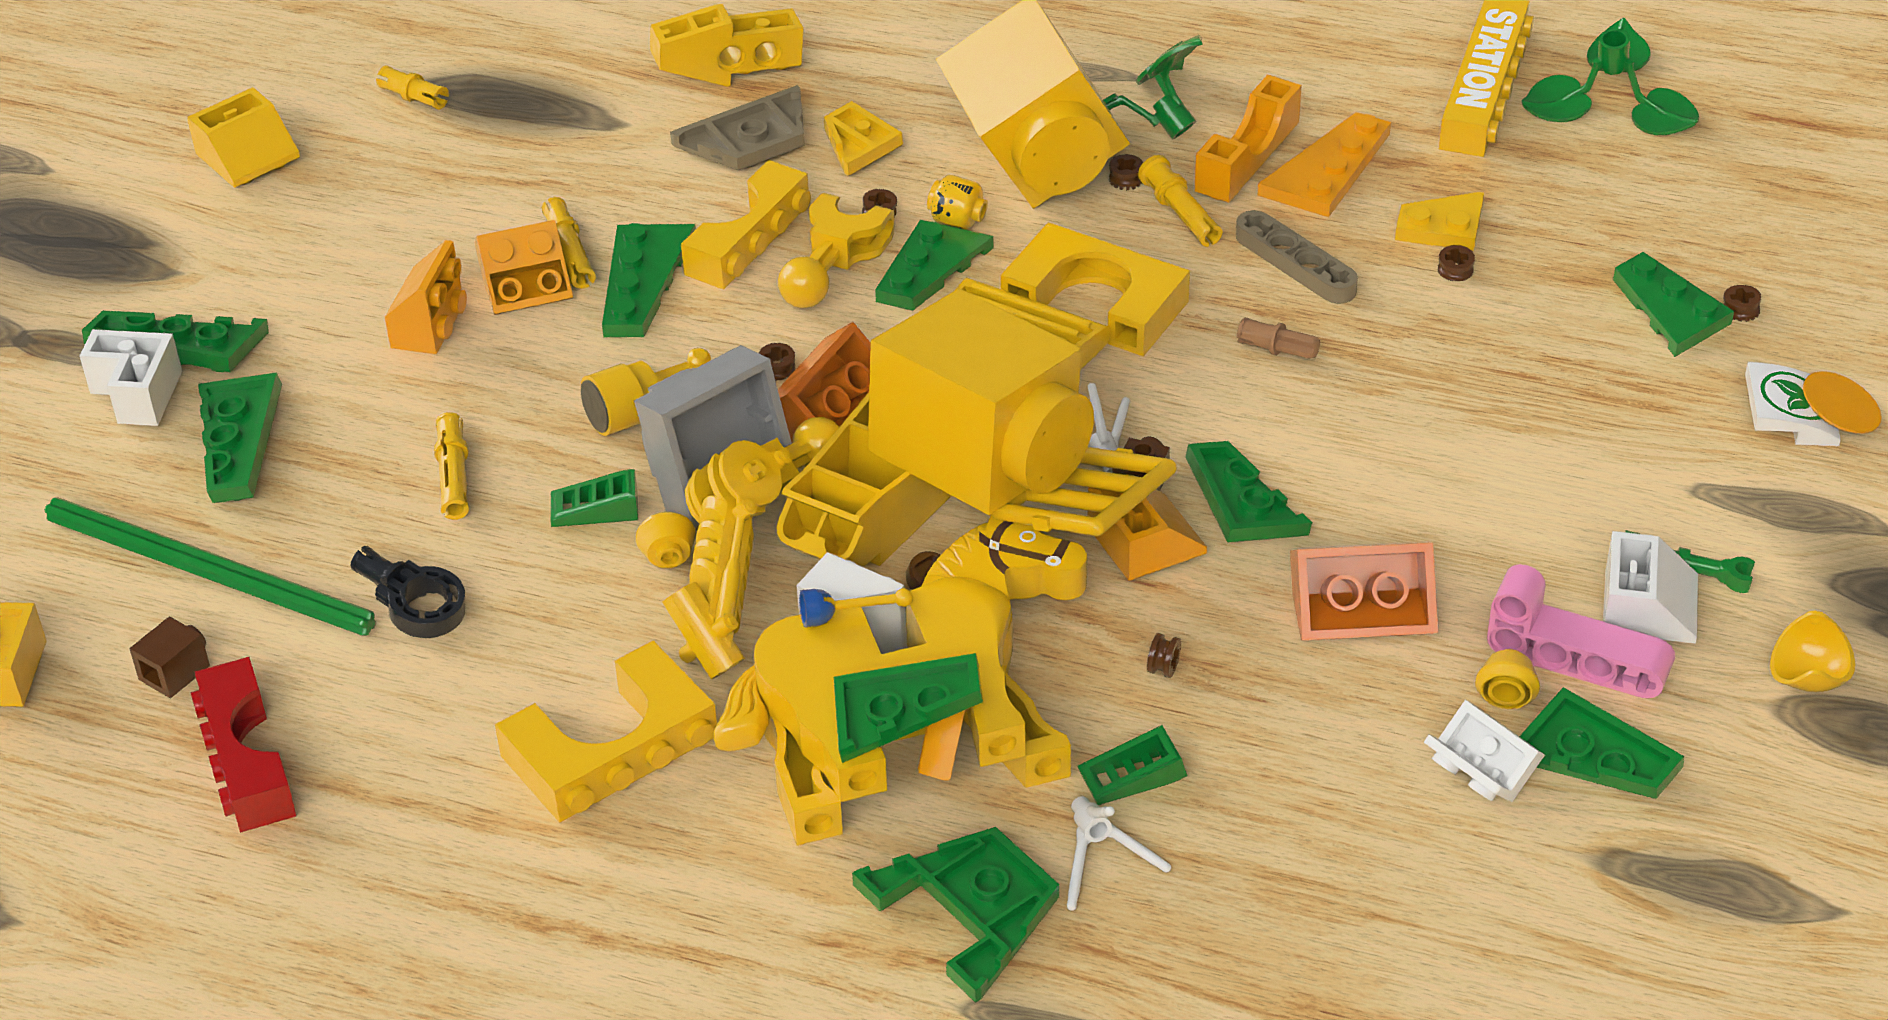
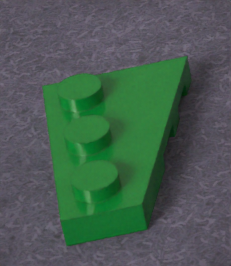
M920 220L875 289L876 302L907 310H915L944 287V280L956 271L962 273L971 266V259L979 253L986 255L994 249L993 236L942 225L937 222Z
M1641 252L1615 267L1613 281L1636 309L1644 310L1650 318L1649 326L1656 334L1662 333L1669 341L1668 349L1674 357L1732 324L1733 310L1645 252Z
M1229 441L1188 444L1185 458L1227 542L1309 536L1313 522L1303 513L1296 515L1286 505L1288 498L1279 489L1271 491L1259 479L1260 471Z
M976 653L834 676L838 748L841 761L844 763L982 703L981 680Z
M1564 687L1519 736L1545 755L1536 768L1653 799L1658 798L1684 765L1683 755Z

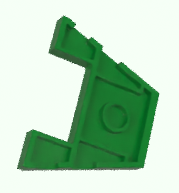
M996 827L938 844V851L917 858H913L910 854H905L892 858L891 866L871 871L870 867L866 866L852 873L853 886L880 912L921 886L979 940L946 962V975L975 1003L983 998L1059 898V883Z

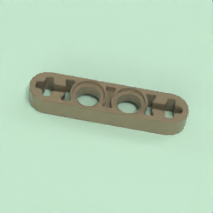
M1246 211L1238 216L1236 221V239L1241 245L1331 303H1347L1355 298L1358 276L1352 268L1262 211ZM1284 245V246H1288V247H1291V248H1289V249H1277V248H1274L1273 246ZM1302 264H1316V265H1318L1319 267L1308 268V267H1304V266H1301V265H1302Z

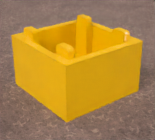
M0 602V706L24 707L47 640L35 603Z

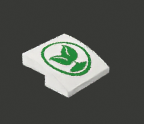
M1747 363L1745 377L1755 431L1793 432L1796 445L1839 446L1841 439L1838 428L1821 419L1812 410L1805 398L1803 383L1807 376L1810 375L1809 373L1775 364Z

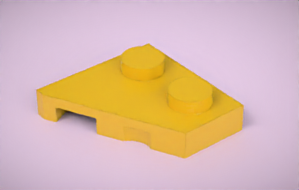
M853 101L824 116L825 132L847 176L903 145L901 131Z
M1484 192L1401 204L1395 240L1442 247L1461 245L1474 251Z

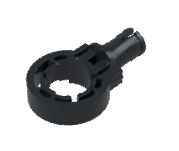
M369 546L361 547L362 552L358 550L354 554L350 564L351 569L377 585L375 590L376 600L388 607L392 623L403 633L418 638L439 637L454 630L463 620L465 615V589L461 580L452 572L435 566L420 567L411 560L392 563L380 556ZM426 593H438L447 600L438 610L425 612V618H420L419 611L409 606L411 601L426 596ZM453 596L456 598L457 602H453Z

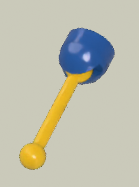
M905 588L899 589L895 594L835 601L831 594L822 589L800 590L799 594L800 614L804 627L826 624L832 618L835 611L839 609L894 603L901 607H907L913 601L911 591Z

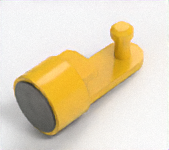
M694 348L689 351L687 362L655 373L647 363L641 360L629 365L618 364L584 376L581 380V399L589 421L596 431L603 436L641 424L634 400L649 393L648 387L675 373L690 368H698L709 362L711 355L703 348Z

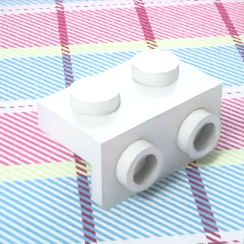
M1467 700L1460 706L1439 738L1429 734L1424 741L1425 744L1436 751L1432 757L1436 763L1455 775L1459 769L1472 777L1468 785L1490 801H1493L1495 796L1498 795L1513 802L1545 756Z

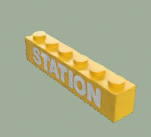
M1529 0L1483 1L1442 117L1439 150L1484 157L1488 144L1496 143L1499 123L1503 121L1507 100H1510L1513 82L1518 76L1520 60L1525 55L1527 38L1531 37L1534 16L1528 15Z

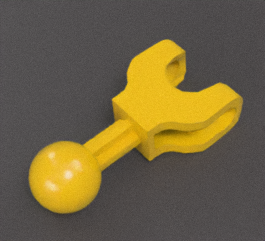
M827 193L820 194L809 207V218L813 224L810 229L812 254L810 257H797L788 261L779 273L778 288L784 300L797 308L813 307L819 304L827 295L829 289L827 271L831 266L848 270L858 261L870 260L880 256L894 235V210L874 206L864 214L848 215L839 211V196Z

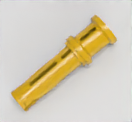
M1154 155L1145 160L1138 171L1139 180L1145 186H1149L1154 190L1155 198L1160 204L1170 206L1175 211L1177 216L1194 233L1203 246L1209 247L1207 239L1212 245L1216 244L1222 237V228L1187 191V181L1182 175L1171 170L1169 160L1163 155Z

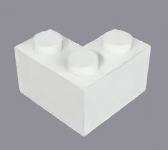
M92 329L80 354L90 394L110 395L118 424L159 425L182 373L173 334Z

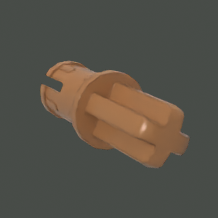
M1244 317L1237 330L1238 343L1270 350L1272 355L1277 356L1280 352L1311 359L1316 358L1319 352L1320 339L1318 337L1288 330L1283 323H1278L1277 325L1266 324Z

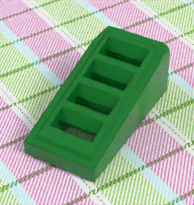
M635 469L611 473L551 491V527L638 520V490ZM572 503L571 508L563 510V504Z
M1163 725L1077 766L1097 805L1162 787L1187 777L1182 758ZM1161 757V759L1155 762L1152 760V758ZM1143 762L1144 767L1137 770L1134 764ZM1124 767L1128 775L1120 778L1115 769ZM1106 772L1111 783L1103 786L1097 775Z

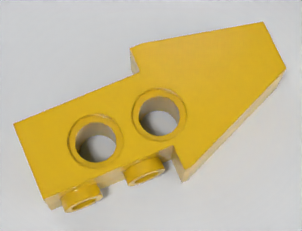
M716 4L651 24L650 51L659 70L729 87L731 86V74L734 73L749 74L753 71L767 69L782 70L787 67L802 65L804 27L793 8L729 16L723 4Z

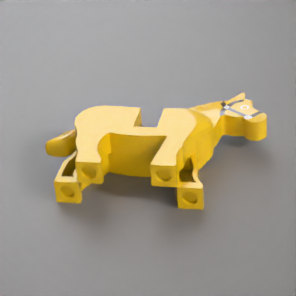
M990 515L987 523L971 529L952 543L934 562L922 586L911 590L913 601L909 606L905 607L907 648L881 654L862 607L836 610L832 618L826 624L820 626L804 627L801 614L786 617L773 623L763 631L756 642L754 649L755 664L738 678L729 692L724 713L714 729L716 748L722 751H735L759 744L764 735L776 751L774 763L777 793L796 846L842 835L841 802L887 791L886 758L882 748L878 747L842 763L838 748L833 677L976 653L983 702L966 709L963 721L971 728L979 767L1002 762L1025 788L1071 777V744L1067 735L1057 731L1042 719L1033 700L1008 675L1013 652V624L1010 600L1029 599L1040 594H1047L1058 600H1072L1080 597L1087 586V553L1085 549L1076 542L1055 538L1034 530L1032 525L997 520ZM926 727L917 730L911 734H908L904 737H901L897 740L925 734ZM829 783L831 784L833 790L828 787Z

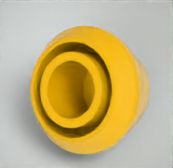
M670 511L659 512L648 517L639 526L636 532V544L653 565L660 568L677 567L684 563L690 555L696 537L695 527L691 520L684 515Z
M1505 649L1493 653L1479 670L1475 679L1478 693L1489 704L1502 709L1521 708L1532 702L1538 696L1540 690V682L1532 661L1525 654L1514 649Z

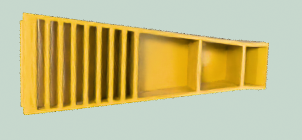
M967 277L955 289L959 288L1082 348L1081 369L1106 346L1111 335V328L1109 326ZM868 393L811 462L783 488L781 494L788 498L778 519L777 535L783 543L791 548L819 560L828 552L842 559L850 560L861 567L869 562L881 566L951 495L868 451Z

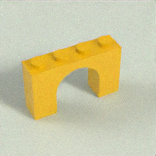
M1048 222L1001 274V289L1048 305L1058 293L1074 285L1098 283L1114 287L1121 291L1123 295L1108 312V326L1111 328V335L1107 344L1144 357L1189 302L1190 270Z
M654 640L615 660L619 693L643 718L639 726L626 736L605 743H585L574 740L561 732L536 703L495 724L500 756L559 823L587 810L591 805L617 791L627 788L631 783L657 769L665 767L671 761L697 747L705 745L714 738V729L717 725L715 703Z

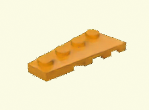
M1355 112L1258 183L1257 196L1329 217L1390 135L1391 122L1376 118L1370 114Z

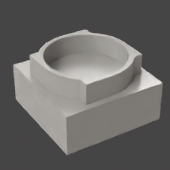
M742 345L698 368H690L675 373L648 387L649 393L634 400L642 427L644 449L652 476L657 479L665 510L686 516L691 520L694 527H697L699 523L691 515L685 497V488L693 471L697 468L701 470L710 462L711 456L715 453L719 455L733 442L746 440L761 446L778 438L783 447L792 444L770 359Z

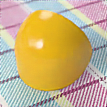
M1809 611L1795 619L1779 636L1771 654L1770 669L1774 679L1779 683L1803 691L1824 692L1838 688L1852 678L1855 672V656L1847 636L1833 619L1823 612Z

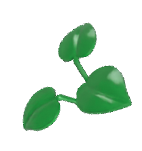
M1625 18L1620 19L1602 32L1589 47L1587 61L1592 69L1583 86L1573 77L1552 75L1537 82L1531 88L1528 95L1522 99L1523 107L1538 118L1552 122L1573 121L1582 117L1591 109L1592 101L1585 93L1591 90L1598 71H1604L1609 75L1627 72L1635 99L1640 103L1632 110V120L1641 131L1651 135H1669L1691 128L1699 122L1697 109L1679 92L1667 88H1656L1650 91L1647 97L1641 93L1635 71L1641 69L1650 60V47Z
M1194 36L1172 46L1137 77L1136 83L1138 85L1155 77L1165 95L1153 105L1156 111L1154 115L1125 96H1117L1116 93L1103 99L1108 109L1111 110L1114 107L1125 105L1149 120L1153 127L1160 123L1172 140L1186 132L1196 123V119L1178 97L1169 78V73L1172 70L1183 69L1185 57L1197 46L1203 45L1201 36Z

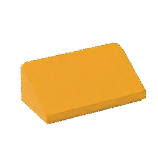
M965 710L926 727L918 765L919 774L944 781L951 779Z

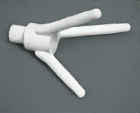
M1089 383L1088 391L1094 410L1096 433L1091 436L1088 447L1115 451L1119 447V439L1130 400L1127 397L1122 398L1112 432L1107 431L1095 383ZM1102 467L1104 472L1112 473V468Z
M1084 796L1078 797L1072 802L1071 808L1075 813L1074 821L1078 828L1076 830L1077 844L1068 891V910L1073 911L1077 907L1086 850L1090 842H1100L1107 837L1113 838L1163 872L1168 873L1171 870V865L1109 821L1107 817L1112 816L1115 812L1113 807H1099V805L1090 802Z

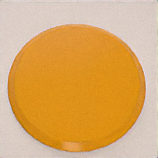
M1827 371L1814 372L1805 379L1803 392L1809 406L1828 424L1850 433H1869L1876 430L1880 425L1882 416L1878 404L1856 382L1840 374Z

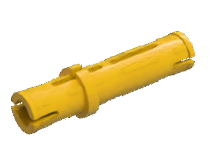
M551 197L548 199L552 210L550 211L548 204L544 202L541 207L542 213L547 221H556L571 284L578 289L588 288L589 284L585 275L587 274L589 281L593 284L596 274L591 267L578 236L580 232L578 223L570 216L564 199Z
M446 412L436 419L438 439L434 445V457L439 462L441 513H444V517L448 519L458 520L465 517L469 512L465 471L468 445L463 439V419H459L460 415L456 413Z

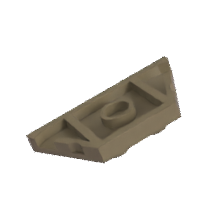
M798 85L670 131L671 144L676 148L735 170L752 167L762 161L778 155H784L789 151L805 146L800 87Z

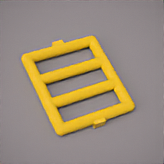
M1088 447L1080 462L1081 464L1147 474L1143 477L1076 468L1064 484L1122 492L1123 494L1119 497L1063 488H1057L1046 494H1037L1028 489L991 515L997 520L1032 525L1034 530L1050 532L1052 529L1100 536L1175 474L1177 465L1172 459L1134 454L1131 449L1117 448L1113 451ZM1026 501L1100 513L1095 517L1021 505Z

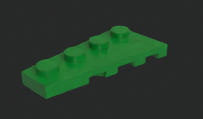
M631 223L617 225L602 321L603 337L645 336L661 305L660 298L663 292L668 291L673 282L672 275L676 267H681L683 263L681 243L696 230L695 224Z
M105 310L101 311L82 329L84 344H86L92 329L173 334L181 365L209 368L215 372H231L269 333L268 321L262 318H253L251 325L234 324L233 317L216 316L214 323L193 322L192 315L176 314V316L163 320H155L154 313Z
M277 372L198 384L199 394L202 398L200 414L204 422L202 439L206 448V455L204 456L206 489L212 503L254 498L282 388Z

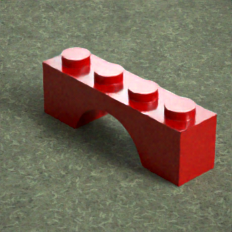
M250 657L195 671L199 690L190 693L197 718L207 717L208 722L199 724L206 750L216 749L218 753L208 756L215 782L226 781L227 787L218 789L225 817L235 814L240 833L296 817L290 788L279 752L254 750L241 744L254 727L267 720Z

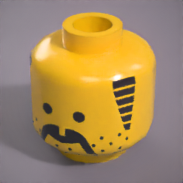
M946 175L941 181L936 180L930 189L927 199V209L931 210V215L935 222L965 230L970 229L975 221L981 222L985 217L988 207V200L983 199L981 185L978 182L956 175Z

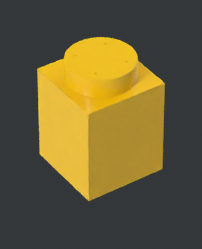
M1037 0L1020 1L936 58L979 137L1033 209L1054 195L1068 194L1086 186L1101 172L1109 158L1130 145V142L1085 70Z
M958 288L871 339L868 451L987 515L992 514L1028 489L1037 494L1052 492L1060 487L1076 470L1092 436L1094 426L1093 406L1086 396L1079 393L1082 348Z

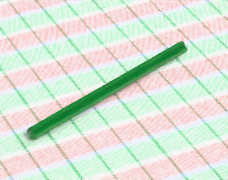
M59 497L52 498L50 504L45 506L46 519L52 523L361 636L369 635L371 629L375 628L374 612Z

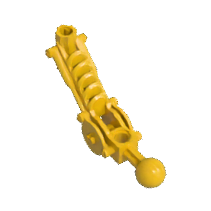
M814 417L805 420L795 431L793 443L786 447L782 446L778 438L761 446L746 440L733 442L719 455L715 453L711 456L710 462L701 470L697 468L693 471L691 478L688 480L685 488L686 504L691 515L699 523L693 563L690 570V584L667 597L662 603L686 639V644L679 649V657L685 663H691L698 658L710 679L720 676L745 659L734 642L733 635L739 631L741 624V611L744 605L754 542L752 517L761 515L766 511L765 507L779 496L781 489L800 473L798 469L803 466L806 467L840 426L833 420L825 417Z

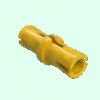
M387 65L378 71L377 75L386 77L388 80L376 78L377 86L400 94L403 100L409 102L416 100L437 110L444 108L448 100L437 96L440 94L449 97L448 89L444 86H438L425 81L422 75L412 72L406 74Z

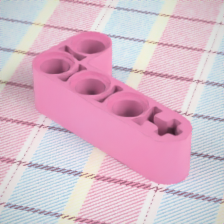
M1521 564L1514 565L1507 570L1491 605L1487 640L1492 650L1497 652L1505 649H1514L1525 654L1532 661L1533 666L1637 697L1654 698L1661 694L1675 660V651L1670 644L1658 637L1545 605L1543 600L1546 585L1545 579L1540 572L1528 565Z

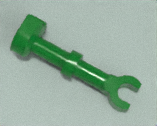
M1625 530L1626 533L1640 534L1637 532ZM1679 547L1678 551L1674 550L1698 574L1717 578L1718 581L1726 584L1735 592H1749L1753 579L1751 573L1755 563L1754 560L1741 556L1720 561L1690 554L1691 549Z

